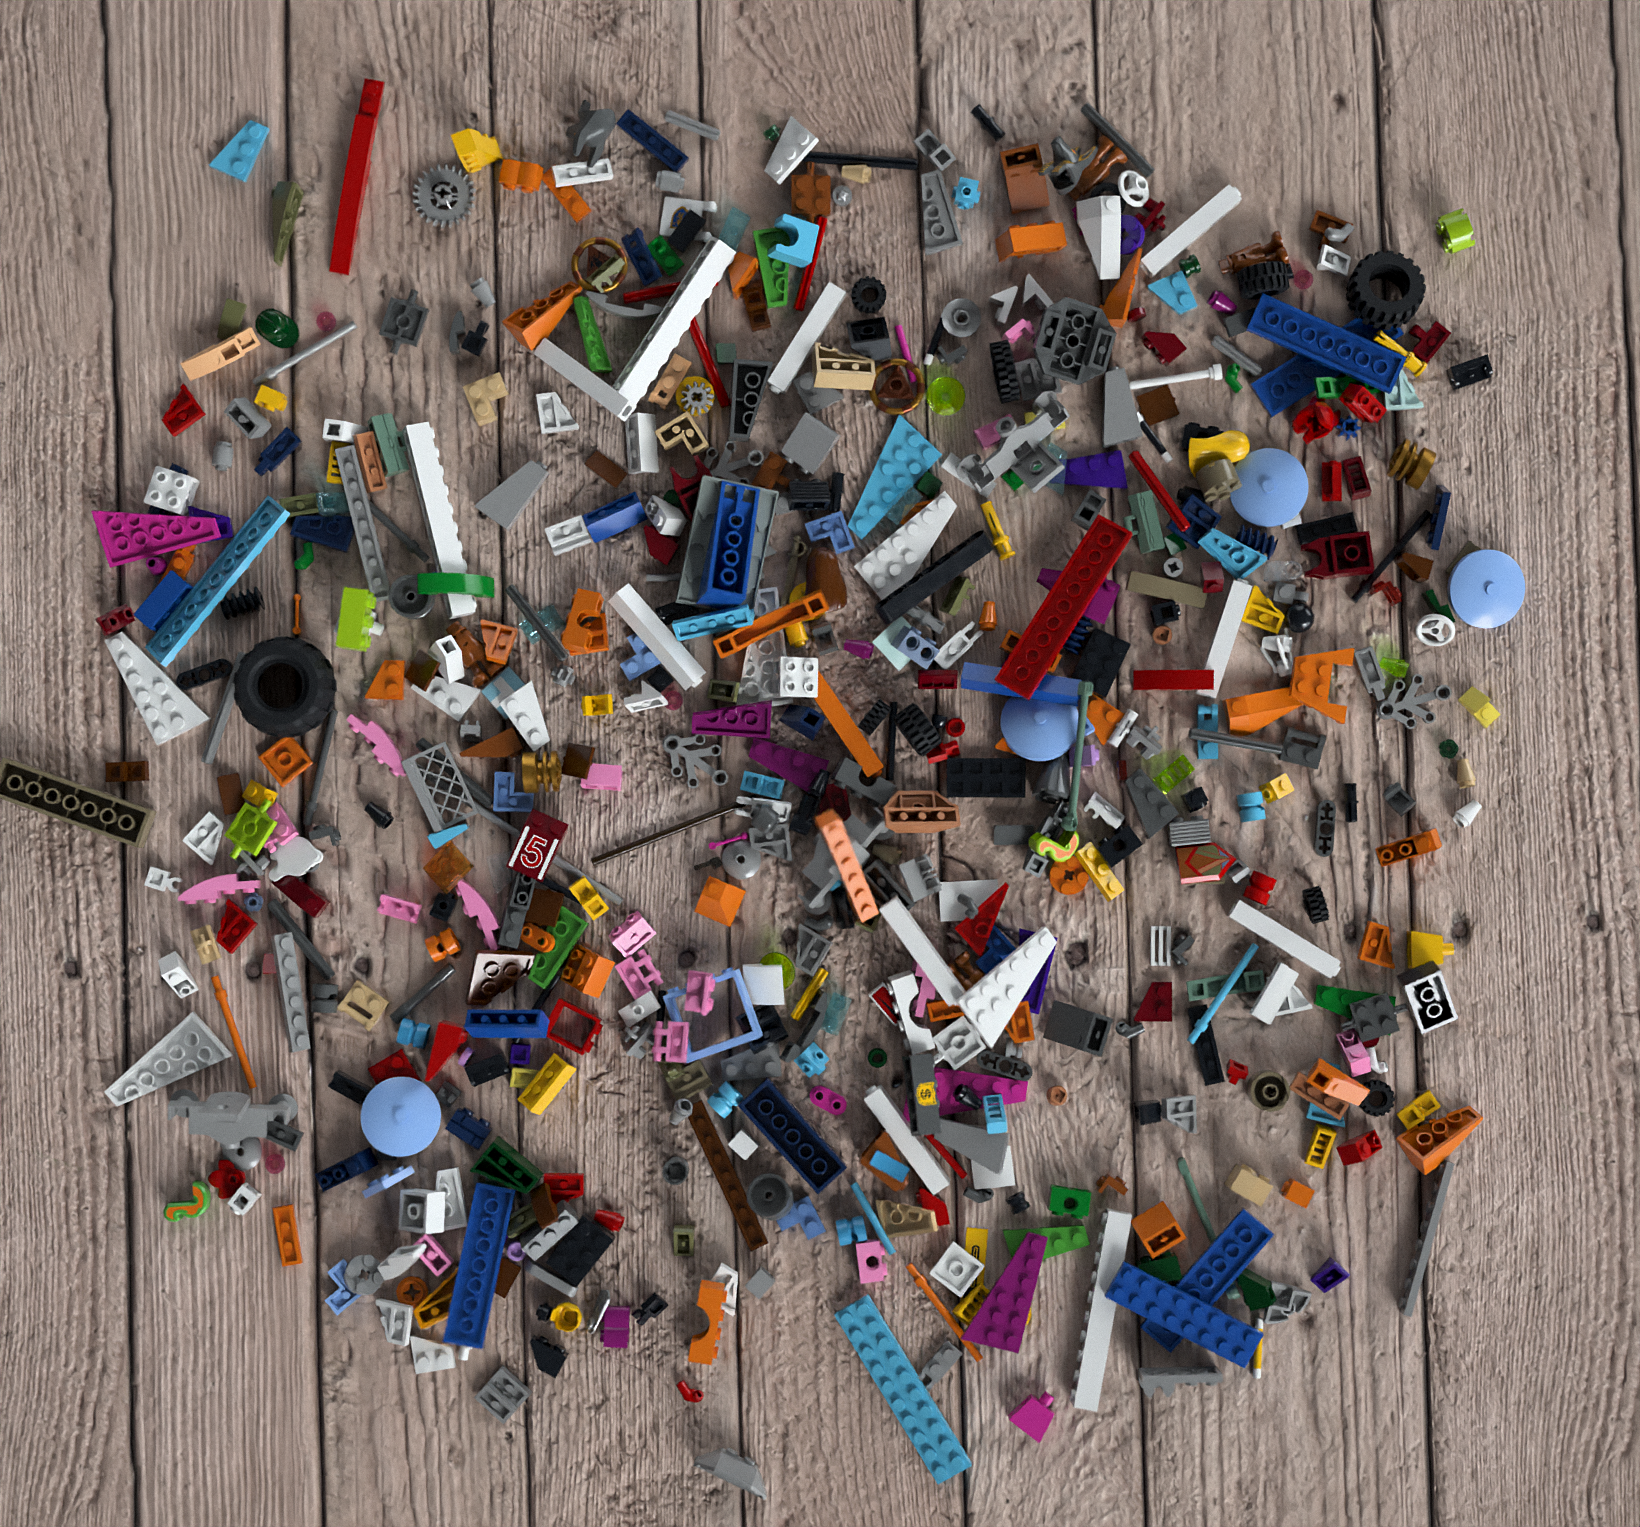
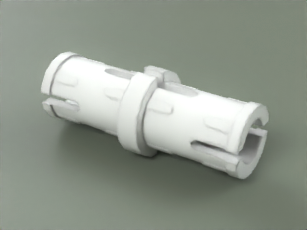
M1127 709L1121 721L1115 725L1116 729L1107 742L1118 748L1124 736L1129 734L1130 727L1139 715L1133 710Z

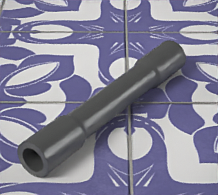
M447 963L426 985L406 1003L397 1008L390 1015L391 1019L396 1024L400 1023L421 1001L440 984L450 978L456 972V969L450 963Z

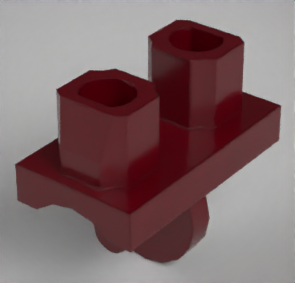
M1149 198L1143 208L1150 215L1147 218L1139 212L1135 215L1140 224L1143 225L1144 231L1147 230L1151 223L1153 224L1150 228L1152 233H1155L1157 229L1164 231L1166 226L1163 222L1166 217L1162 214L1159 219L1156 218L1163 210L1164 202L1160 201L1158 203Z
M127 603L95 619L100 625L104 636L136 621L134 613Z

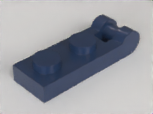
M636 228L632 231V234H626L621 240L643 285L649 286L663 276L643 238L642 230Z

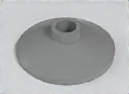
M965 298L952 300L945 306L942 313L944 328L955 337L963 338L976 332L981 322L979 308L974 302ZM959 316L964 317V322H958L957 318Z
M734 841L725 848L722 854L724 870L728 875L736 879H747L753 876L761 864L759 850L751 848L749 841ZM743 856L745 858L744 863H738L737 858Z
M246 1137L240 1141L238 1148H223V1158L231 1161L235 1169L241 1171L249 1170L257 1165L261 1159V1143L257 1137ZM239 1148H242L244 1150L243 1155L238 1154L237 1151Z

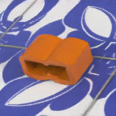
M503 159L498 182L506 190L514 191L516 188L521 189L524 193L532 194L533 191H539L544 168L535 163Z

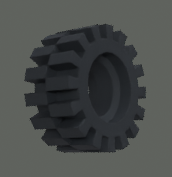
M866 276L864 279L860 278L858 282L856 281L851 293L854 307L858 308L861 313L865 312V314L871 312L874 314L877 310H881V307L885 304L887 294L884 284L873 276L872 278ZM866 288L873 289L877 295L876 299L872 302H865L861 297L862 291Z
M879 699L859 723L858 727L870 736L892 708Z
M1315 886L1303 890V902L1311 923L1316 924L1329 920L1328 906L1321 888Z
M1366 1081L1363 1086L1368 1088L1370 1092L1359 1107L1365 1113L1375 1117L1384 1116L1386 1112L1389 1113L1391 1111L1390 1108L1394 1107V1091L1382 1081ZM1376 1090L1380 1091L1383 1095L1382 1103L1377 1106L1371 1105L1369 1102L1370 1093Z

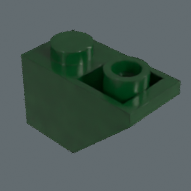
M1164 1251L1154 1258L1150 1255L1140 1258V1261L1136 1262L1139 1269L1166 1283L1182 1279L1177 1255L1174 1252Z
M1245 1268L1236 1278L1238 1286L1242 1288L1244 1293V1303L1246 1306H1249L1250 1311L1273 1306L1277 1300L1270 1281Z

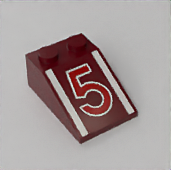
M532 809L506 867L539 882H543L567 834L569 824Z

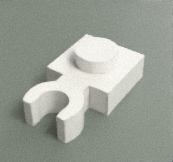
M150 866L144 885L160 891H165L167 886L170 891L179 892V889L174 888L173 883L175 881L182 882L183 880L179 877L169 878L171 872Z

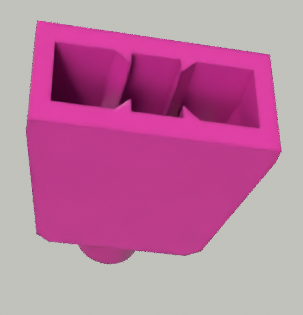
M1047 1391L1042 1394L1039 1400L1030 1394L1009 1413L1008 1418L1017 1427L1040 1443L1054 1417V1412L1048 1406L1055 1398Z

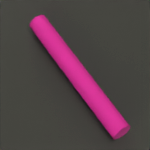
M897 325L894 328L903 359L912 362L902 325ZM906 369L910 383L917 382L913 372Z

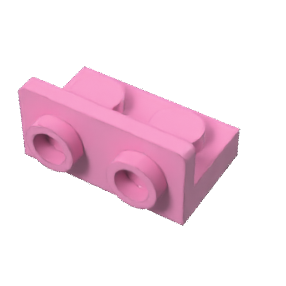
M1021 319L1004 333L1001 340H1008L1011 344H1014L1023 335L1029 342L1035 335V328L1028 320Z
M637 911L630 914L620 926L613 928L608 937L627 959L657 933L642 917L641 913Z
M688 971L684 1010L700 1012L702 1015H707L709 1010L712 1011L713 999H711V991H714L716 983L715 979H713V973Z

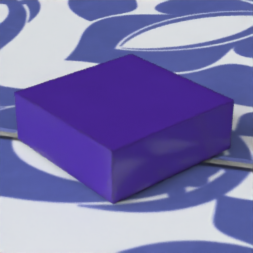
M511 1043L510 1063L529 1065L531 1044Z

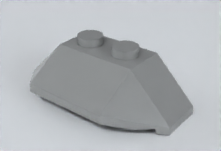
M720 1448L695 1458L693 1466L715 1475L763 1500L766 1499L767 1490L759 1467L753 1459L749 1457L742 1458L737 1455L738 1453L730 1448H727V1450Z

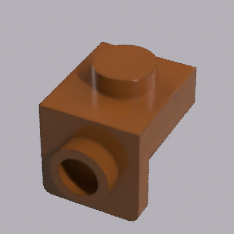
M1108 1173L1105 1176L1102 1175L1096 1182V1190L1100 1194L1107 1185H1110L1123 1196L1128 1191V1188L1125 1186L1126 1182L1118 1176L1113 1178Z

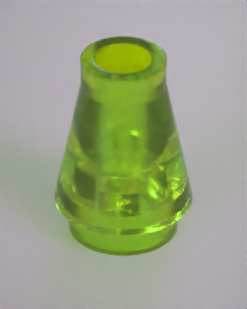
M1382 656L1379 666L1397 678H1405L1410 663L1402 659Z

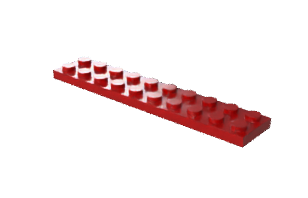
M1100 514L1097 515L997 674L996 682L1030 700L1132 537L1133 533Z

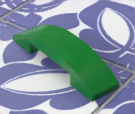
M1352 377L1314 378L1318 399H1339L1350 383L1364 386L1371 394L1381 393V390Z
M465 573L417 574V594L437 595L438 593L494 598V578Z

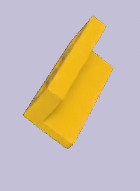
M554 1053L517 1100L530 1112L541 1115L576 1071V1068Z

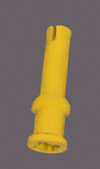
M1380 329L1376 332L1379 336L1374 335V341L1389 350L1407 357L1403 367H1407L1412 371L1414 377H1418L1425 370L1427 363L1425 361L1421 362L1416 358L1414 352H1407L1385 334L1383 330Z
M992 501L981 504L980 507L994 538L992 543L996 546L1000 555L999 560L1002 561L1014 556L1016 553L1012 551L1008 541L1010 539L1009 536L1004 534Z

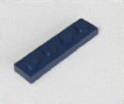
M629 109L617 121L616 126L673 172L678 173L689 160L688 156Z

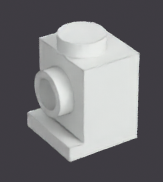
M246 1182L241 1185L227 1204L231 1206L230 1209L235 1214L243 1216L262 1194ZM243 1196L248 1199L247 1203L242 1202Z

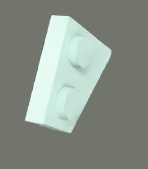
M1403 370L1400 371L1390 394L1383 392L1384 407L1387 411L1421 409L1424 407L1423 402H1420L1414 387L1408 382Z

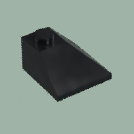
M885 316L846 323L851 348L873 360L892 358Z

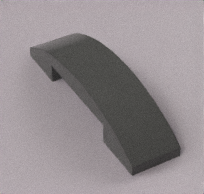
M1060 800L1043 819L1036 833L1038 832L1055 841L1062 829V818L1067 816L1069 804ZM1029 846L1023 870L1040 878L1048 863V860L1045 859L1047 855L1041 856Z
M817 991L809 1007L815 1010L797 1043L794 1044L789 1041L779 1057L787 1063L794 1060L806 1050L816 1037L823 1023L827 1008V993L824 991Z

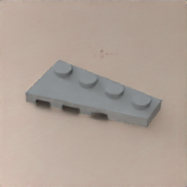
M938 169L922 174L921 189L925 256L963 245L941 171Z

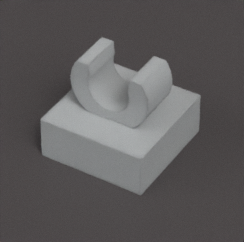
M469 720L465 721V725L461 724V742L481 743L482 733L479 721H476L475 726L469 725Z
M1239 858L1227 870L1226 875L1240 886L1242 878L1250 879L1249 873L1251 871Z

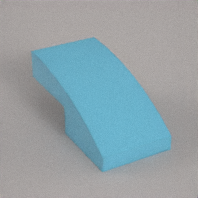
M744 771L740 790L781 800L785 780Z

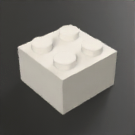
M420 1188L400 1190L399 1230L424 1234L444 1232L445 1192Z

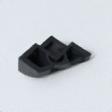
M846 889L833 890L832 897L837 929L855 928L852 908L847 898Z

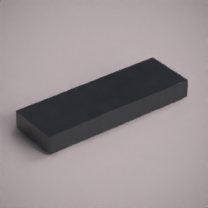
M1353 512L1295 526L1299 545L1311 543L1318 538L1358 531Z

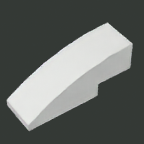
M418 1244L398 1247L377 1267L383 1279H392L405 1272L423 1254L426 1245Z

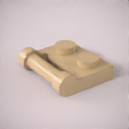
M357 980L337 1010L340 1012L344 1011L363 1024L365 1029L370 1032L390 1001ZM352 1000L372 1014V1018L369 1020L348 1005Z

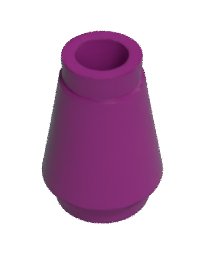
M1214 290L1207 301L1210 308L1230 316L1237 309V305L1222 291Z
M160 556L149 557L146 560V566L151 574L159 576L164 574L167 562Z
M846 639L844 650L864 660L865 658L870 659L872 656L874 644L870 643V641Z

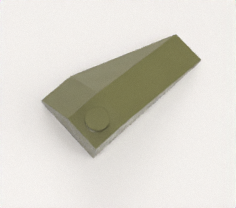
M278 181L277 186L273 187L271 193L273 198L274 262L281 267L304 195L303 190L297 183Z

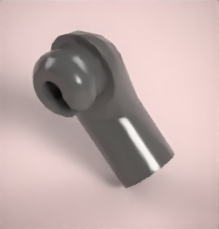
M960 894L957 901L968 908L965 911V915L970 919H974L979 911L972 898L965 894Z
M828 914L820 920L807 916L804 925L817 932L829 929L833 925L834 919Z
M1118 1022L1115 1028L1119 1035L1128 1039L1145 1032L1142 1023L1131 1027L1125 1024V1022Z

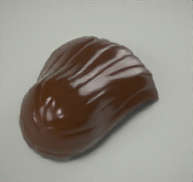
M818 547L812 550L807 559L806 590L804 596L821 589L829 605V610L826 612H833L844 608L847 604V589L839 568L836 553L830 548Z

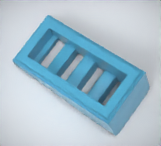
M464 823L437 833H431L427 838L434 849H437L467 830L470 826L468 823Z
M1002 1094L982 1096L987 1133L1007 1132V1120Z

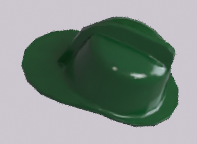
M266 309L257 316L255 327L258 334L274 346L289 348L298 341L299 329L297 324L280 311Z

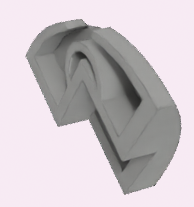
M1270 1280L1277 1300L1273 1306L1265 1307L1263 1322L1276 1324L1289 1320L1287 1316L1292 1315L1295 1311L1299 1314L1306 1307L1312 1293L1299 1287Z

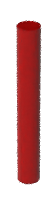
M934 1134L924 1135L961 1179L967 1176L966 1171L941 1142L934 1139Z

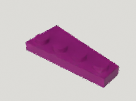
M772 700L693 712L692 734L770 738Z
M754 738L748 756L807 792V787L819 770H827L829 760Z

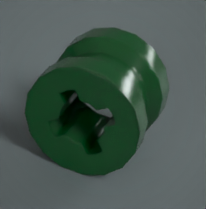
M1194 254L1190 255L1186 260L1181 259L1178 261L1180 270L1183 271L1185 278H1189L1193 273L1201 272L1200 264Z

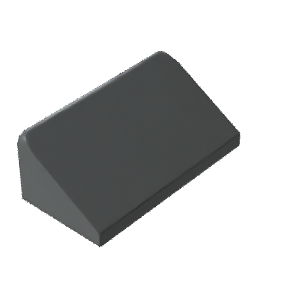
M994 825V845H1029V839L1034 834V825Z

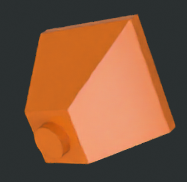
M740 251L737 255H734L733 262L728 266L733 298L735 300H738L742 291L745 290L759 269L756 258Z
M709 876L694 912L731 927L746 891Z

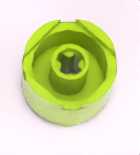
M1463 208L1438 217L1435 224L1437 234H1442L1444 240L1442 248L1445 253L1453 254L1475 245V240L1471 241L1470 237L1474 234L1467 214L1462 215Z

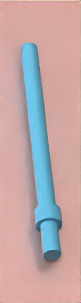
M1251 944L1205 1014L1195 1023V1028L1187 1039L1188 1042L1194 1044L1201 1032L1206 1030L1208 1027L1207 1023L1258 950V945Z

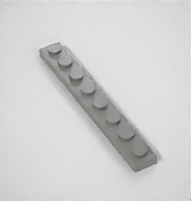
M355 445L335 449L369 591L374 593L376 602L388 600L390 586Z
M1444 1160L1437 1166L1436 1174L1438 1177L1431 1187L1432 1198L1426 1205L1425 1212L1427 1216L1420 1226V1232L1422 1233L1420 1240L1418 1239L1415 1244L1416 1255L1414 1259H1411L1409 1265L1411 1272L1409 1278L1407 1277L1404 1283L1405 1294L1399 1300L1398 1307L1400 1312L1410 1317L1413 1314L1455 1165L1447 1160Z

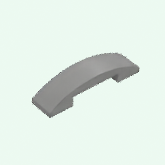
M587 291L586 294L588 299L598 308L625 319L647 320L658 318L664 307L645 303L643 311L607 303L608 298L605 294Z

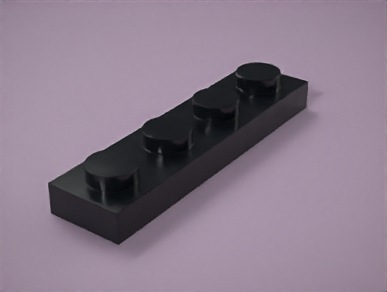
M1207 1004L1187 1008L1192 1031L1197 1020L1201 1019L1207 1011ZM1211 1020L1207 1023L1208 1027L1206 1030L1201 1032L1195 1041L1205 1086L1225 1082Z

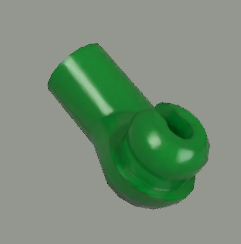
M1233 363L1226 369L1225 381L1236 394L1243 387L1237 381L1240 366Z

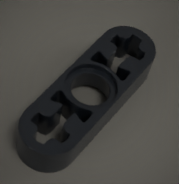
M219 659L180 673L176 682L179 688L191 690L231 675L233 665L229 660ZM221 663L228 665L225 673L223 671L214 673V670L211 668L213 666L214 669H218L221 667ZM203 669H207L210 672V677L207 680L200 678V672ZM185 676L186 678L195 677L198 683H196V680L188 682L189 686L182 684V681H184Z

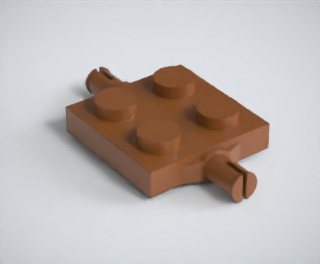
M807 162V174L791 175V215L803 216L807 218V222L814 224V218L830 216V176L814 174L815 163L811 162L810 170V162Z

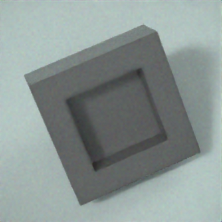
M445 1080L435 1093V1096L440 1102L450 1108L462 1091L448 1080Z

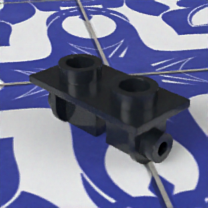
M676 602L655 609L657 616L666 626L672 624L674 620L699 614L695 606Z

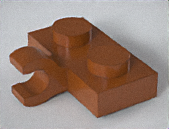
M1317 210L1309 227V230L1323 235L1317 249L1321 250L1323 244L1329 245L1330 240L1324 236L1327 228L1331 227L1341 230L1349 222ZM1349 235L1341 243L1345 244L1347 242Z
M771 451L751 485L772 490L775 483H778L787 488L791 480L782 476L781 473L788 461Z

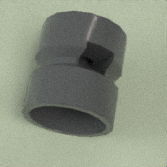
M312 984V995L315 999L311 1002V1012L337 1013L338 1002L335 1000V997L338 996L339 985Z
M671 1157L663 1167V1178L671 1185L683 1183L689 1174V1164L682 1157Z

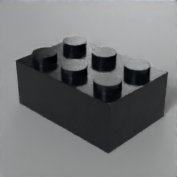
M1095 627L1070 678L1092 682V693L1103 699L1106 698L1131 644Z
M1433 960L1397 975L1412 1020L1421 1034L1458 1019L1442 971Z
M586 1212L546 1261L548 1265L576 1287L615 1239L612 1233Z

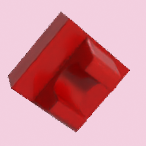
M1229 1059L1226 1065L1227 1073H1229L1228 1082L1236 1085L1239 1078L1246 1080L1248 1066Z

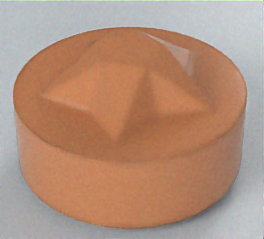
M1159 625L1152 631V639L1158 645H1165L1172 638V631L1168 626Z
M1052 1086L1048 1089L1046 1097L1051 1105L1058 1106L1066 1102L1067 1092L1062 1086Z

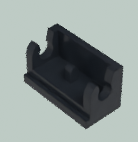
M1488 354L1452 366L1446 370L1453 391L1491 378V374H1493Z
M504 1052L464 1068L471 1085L474 1087L511 1072Z
M340 1070L334 1073V1078L328 1085L329 1088L362 1106L365 1098L373 1089Z

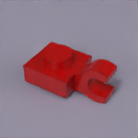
M957 740L946 744L942 742L926 754L928 763L932 764L948 759L947 755L952 757L960 755Z

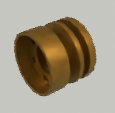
M1405 438L1394 451L1389 461L1386 475L1393 477L1396 473L1395 480L1399 481L1405 474L1407 475L1405 485L1418 490L1431 470L1436 458V452L1424 447L1417 454L1418 444L1414 442L1409 448L1411 441Z
M547 751L543 752L542 760L538 759L537 752H523L522 778L525 793H539L540 784L544 785L545 792H549L550 783H552L553 792H559L562 768L557 751H551V760H549Z

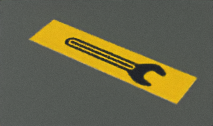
M967 1227L965 1250L985 1265L988 1229ZM985 1267L963 1294L960 1302L979 1283L984 1285ZM979 1292L978 1295L982 1298L983 1294ZM974 1297L973 1301L979 1305L980 1302ZM969 1304L968 1307L973 1311L974 1308ZM965 1311L962 1312L966 1317L968 1316Z

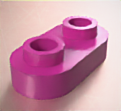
M817 1085L810 1091L811 1102L831 1114L840 1115L846 1110L847 1103L845 1098L822 1085ZM818 1092L823 1094L822 1099L816 1098ZM839 1102L841 1104L840 1108H834L833 1103Z

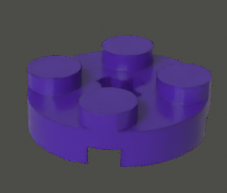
M1121 215L1120 254L1130 255L1135 252L1134 250L1142 245L1145 231L1143 225L1140 224L1136 217ZM1126 230V232L1129 233V235L1125 237V240H1123L1122 235Z

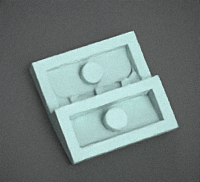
M902 616L890 624L872 642L898 671L911 660L891 645L904 625L909 629L912 627ZM912 637L907 639L906 645L912 641Z

